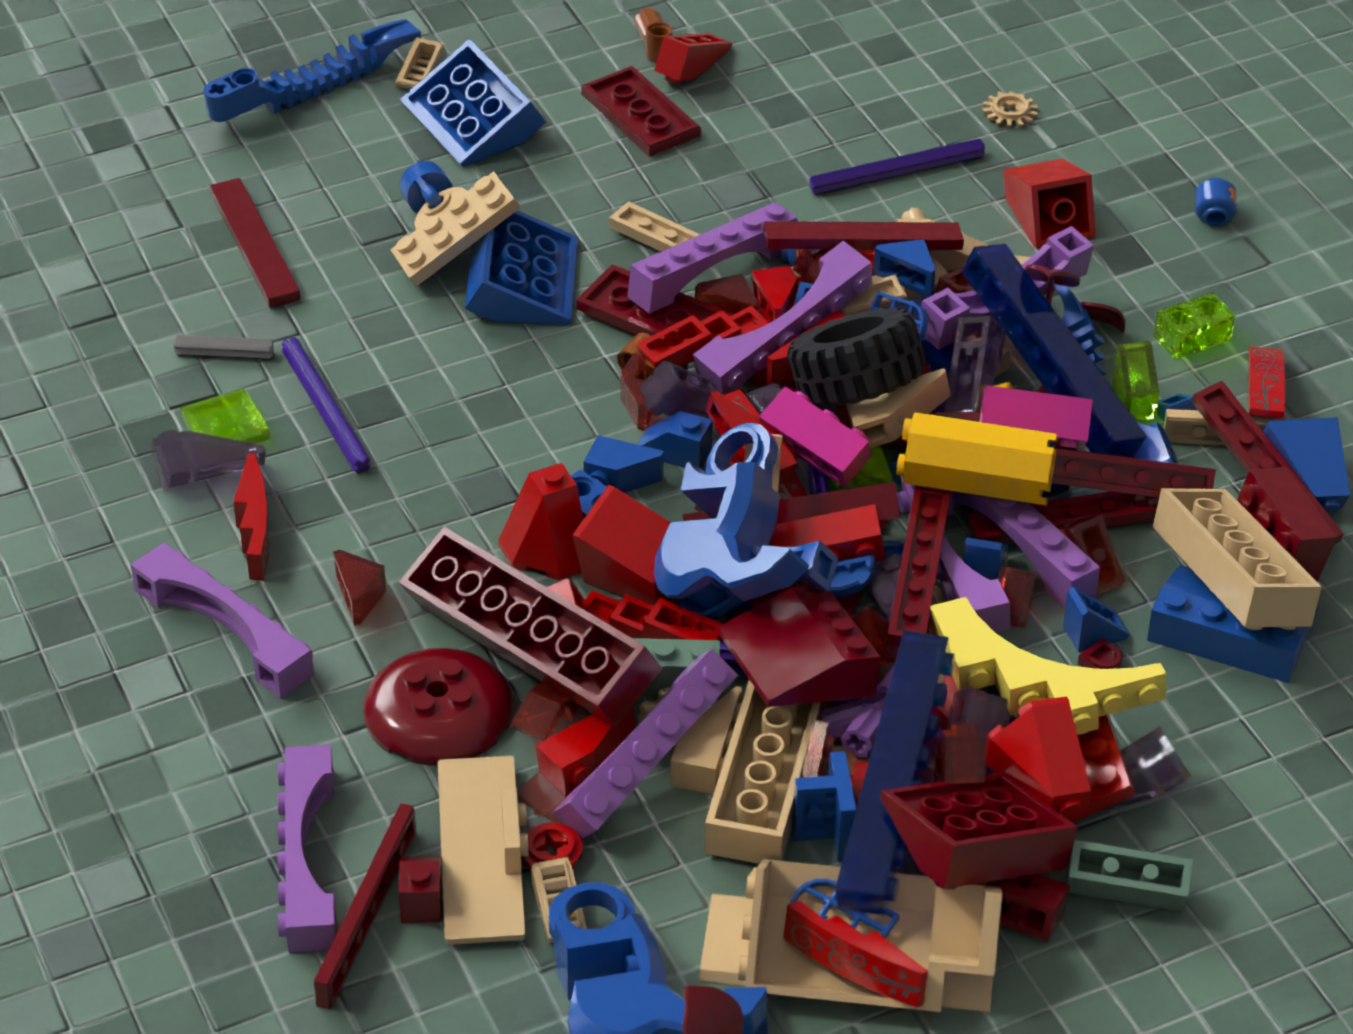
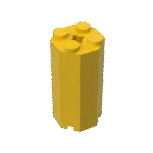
M914 412L912 419L905 418L902 439L907 441L906 454H899L896 475L903 476L904 484L1047 506L1048 498H1043L1042 493L1043 491L1050 492L1057 450L1054 447H1050V441L1058 442V434Z

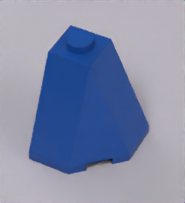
M1338 417L1268 421L1263 431L1325 511L1332 513L1343 508L1350 496Z

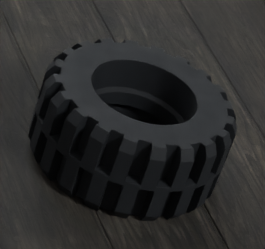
M896 307L862 311V313L850 314L837 320L828 321L824 325L816 326L810 329L809 332L799 335L798 339H794L791 342L787 351L788 361L797 390L809 397L813 405L819 408L856 404L866 399L871 400L879 397V395L893 392L898 387L911 383L912 379H917L924 371L926 365V356L915 318L907 310Z

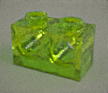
M1211 292L1158 310L1153 337L1176 360L1231 341L1235 314Z

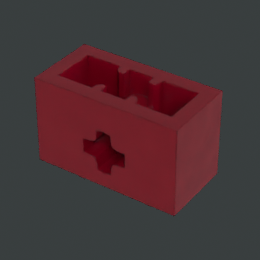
M1040 874L1020 876L1015 880L1002 879L990 881L985 884L1001 887L1000 925L1047 942L1050 940L1064 916L1070 885Z

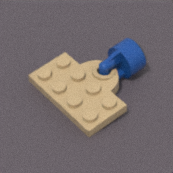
M430 161L417 162L406 169L400 180V192L410 208L417 213L414 223L416 230L410 235L401 238L396 246L390 250L409 279L417 287L521 207L494 171L488 176L480 178L474 187L467 191L463 187H453L450 179L436 163Z

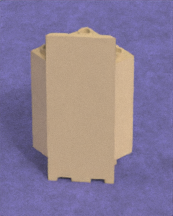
M763 859L758 867H753V871L748 874L746 897L712 893L699 981L745 987H766L767 994L934 1012H941V1007L990 1012L1002 900L1001 887L971 884L959 886L954 890H946L936 886L934 881L925 875ZM814 879H830L845 884L854 891L900 914V919L886 939L928 970L923 1006L916 1008L859 985L811 959L784 940L783 933L787 904H790L795 891L804 883ZM828 886L813 888L828 897H831L836 890ZM804 892L797 900L803 902L817 914L825 905L822 903V900L807 892ZM843 892L837 898L840 900L839 903L858 913L865 905ZM833 906L826 914L828 918L838 915L849 925L853 922L852 916ZM872 907L866 913L868 918L885 927L892 919ZM862 921L856 927V930L862 935L874 931L880 935L882 934L879 930Z

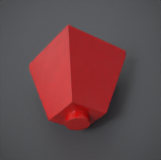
M563 463L528 474L498 540V546L513 568L525 572L528 567L545 571L546 577L556 580H563L581 574L572 535L583 521V514L577 485Z
M1067 696L1030 701L1018 710L1020 717L1007 727L999 724L988 733L984 761L995 774L1005 773L1069 821L1086 817L1091 789Z

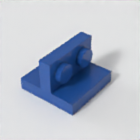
M830 752L828 776L795 778L794 842L833 839L837 863L853 861L856 805L846 752Z

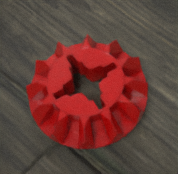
M555 822L542 823L526 832L528 836L529 857H521V860L527 862L529 870H531V866L534 863L565 857L570 859L572 869H574L576 861L582 858L583 845L581 837L573 828L565 824ZM546 842H549L550 846L557 850L555 856L550 855L546 851Z

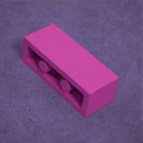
M986 386L983 390L980 422L1058 434L1056 447L1078 450V445H1084L1088 442L1093 399Z
M784 387L759 416L760 421L780 435H783L786 445H790L794 449L796 456L844 488L871 457L869 441L863 432L857 428L850 429L840 423L839 418L833 412L827 409L822 411L817 408L809 397L800 391L795 393L789 388Z

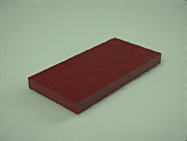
M633 66L581 86V95L649 157L701 136V127Z

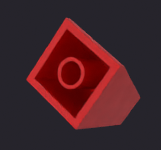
M1063 158L1003 169L1006 201L1035 248L1043 247L1047 242V238L1071 226L1085 238L1096 237L1092 174Z
M608 485L572 535L584 583L622 596L628 594L654 606L659 598L665 599L666 596L658 590L654 577V566L657 551L671 522L619 489Z

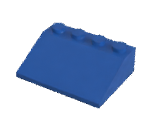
M470 39L463 43L400 99L462 167L524 143L547 123L532 102Z
M517 210L472 244L465 309L494 322L569 325L572 320L578 236Z
M1179 565L1162 586L1151 610L1147 641L1289 683L1312 627H1296L1293 630L1279 627H1263L1261 630L1245 628L1190 567ZM1319 605L1316 607L1313 623L1318 613Z

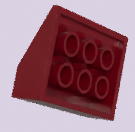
M807 584L805 587L790 588L718 626L719 636L768 707L876 697L880 655L830 590L816 589L810 584Z
M1005 773L881 790L880 798L919 870L931 878L936 886L942 889L954 890L959 886L971 884L985 885L990 881L1002 879L1015 880L1020 876L1032 874L1045 875L1051 871L1068 868L1078 826Z

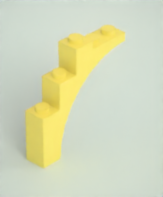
M966 597L930 606L932 634L959 693L996 684L1010 716L1019 714L1018 710L1030 701L1067 696L1077 734H1085L1099 729L1100 716L1115 714L1119 711L1153 704L1166 699V672L1161 663L1118 669L1070 666L1040 658L1017 648L996 634L977 615Z

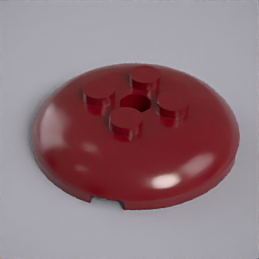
M452 648L423 649L406 654L389 663L372 680L363 704L365 725L373 740L388 753L393 750L408 756L409 762L423 765H438L439 760L474 758L486 752L496 744V738L503 730L509 728L514 710L511 688L498 668L476 654Z

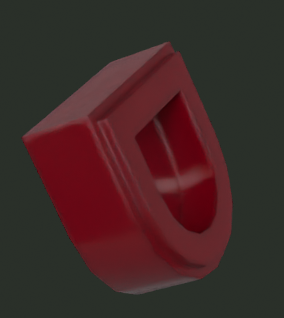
M1105 638L1100 639L1078 657V665L1080 667L1096 669L1122 668L1123 654L1121 650Z

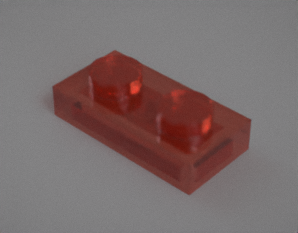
M813 720L801 778L828 776L827 772H823L825 757L829 758L830 752H834L836 736L830 735L831 731L827 722Z

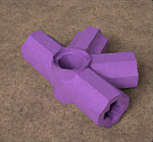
M894 665L880 685L877 686L876 697L837 700V706L821 710L825 730L831 743L842 741L844 749L851 751L856 757H868L883 735L893 733L901 727L903 721L899 712L920 684L917 673L908 669L906 665Z

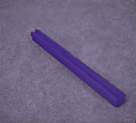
M978 138L822 173L809 178V188L813 194H820L979 158L985 155V145Z
M295 337L283 340L281 344L283 354L350 466L358 473L362 470H368L371 466L369 455L301 343Z

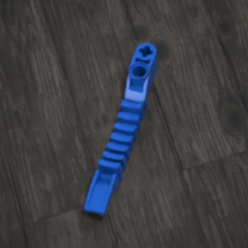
M402 19L361 33L362 43L353 34L348 36L350 53L342 44L336 46L337 61L329 52L323 55L324 67L317 59L310 62L312 72H309L304 64L297 67L299 77L294 74L291 68L284 71L285 79L275 70L270 73L271 79L267 81L259 79L258 73L251 68L235 70L211 81L204 87L203 92L208 117L215 122H225L263 104L267 105L274 113L281 110L280 103L289 109L295 106L294 102L296 101L303 103L308 101V96L312 95L314 98L320 96V91L325 90L328 93L334 90L333 86L335 85L339 87L346 85V81L349 79L354 82L360 79L359 75L361 74L365 76L371 75L372 70L381 68L385 59L396 48L414 41L416 37L422 38L421 31L407 19Z
M1055 284L1064 305L1063 319L1057 329L1061 338L1058 340V343L1065 352L1066 360L1071 364V371L1077 377L1076 381L1082 389L1084 398L1093 399L1091 412L1095 415V422L1101 428L1105 438L1115 449L1127 443L1133 458L1179 464L1170 440L1158 421L1149 426L1136 423L1134 415L1126 412L1122 402H1116L1118 400L1116 394L1108 390L1111 388L1109 380L1101 377L1107 374L1106 369L1097 364L1105 359L1103 353L1095 349L1105 343L1103 337L1095 334L1097 331L1091 318L1074 293L1066 286Z

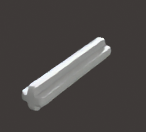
M177 335L174 340V351L177 355L271 359L274 352V344L271 339Z

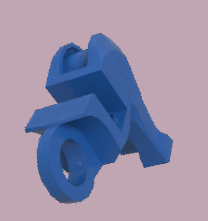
M745 423L735 426L724 433L713 445L708 455L706 471H703L691 462L686 463L681 492L712 519L671 522L655 557L654 577L658 590L667 598L679 599L681 607L710 619L726 613L743 601L790 587L797 581L809 583L816 589L829 591L837 566L838 557L820 540L796 547L769 546L778 520L780 495L772 489L773 466L777 461L778 445L775 437L760 424ZM753 443V449L745 462H737L728 468V464L736 451L744 445Z
M581 883L567 888L556 896L549 908V933L554 941L557 974L568 1000H571L568 1017L569 1033L683 1034L685 999L668 986L664 963L658 945L642 915L635 914V907L630 898L618 888L604 883ZM585 906L606 908L616 917L611 924L601 929H582L575 926L568 919L574 911ZM766 987L725 988L724 992L731 995L741 1007L744 1019L742 1034H767Z

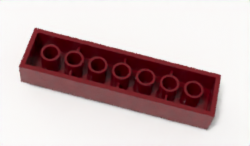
M446 527L441 529L398 582L418 605L614 727L618 726L663 669L643 644Z

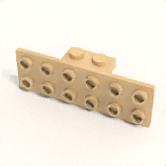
M497 756L439 760L438 784L445 943L451 945L524 940L525 921L521 857H529L527 833H519V827H527L525 803L517 802L514 757Z

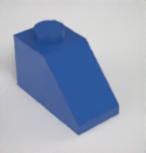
M679 411L648 427L638 445L664 451L665 463L685 468L686 463L691 462L701 469L712 449L713 422L705 417Z
M598 435L583 462V472L598 479L606 487L610 485L626 493L662 481L664 477V451Z

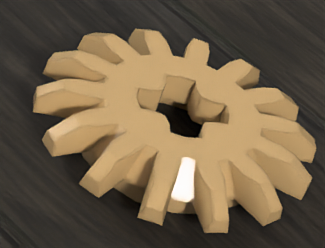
M1013 91L1005 94L998 92V96L993 97L990 95L988 97L990 102H983L985 107L983 108V113L987 115L988 120H996L995 123L997 125L1007 122V127H1011L1012 122H1014L1017 126H1023L1024 123H1031L1032 118L1037 117L1038 113L1035 112L1038 106L1031 105L1034 101L1032 98L1025 99V94H1013ZM1005 108H1006V109H1012V108H1015V109H1016L1015 112H1012V111H1010V112H1005Z

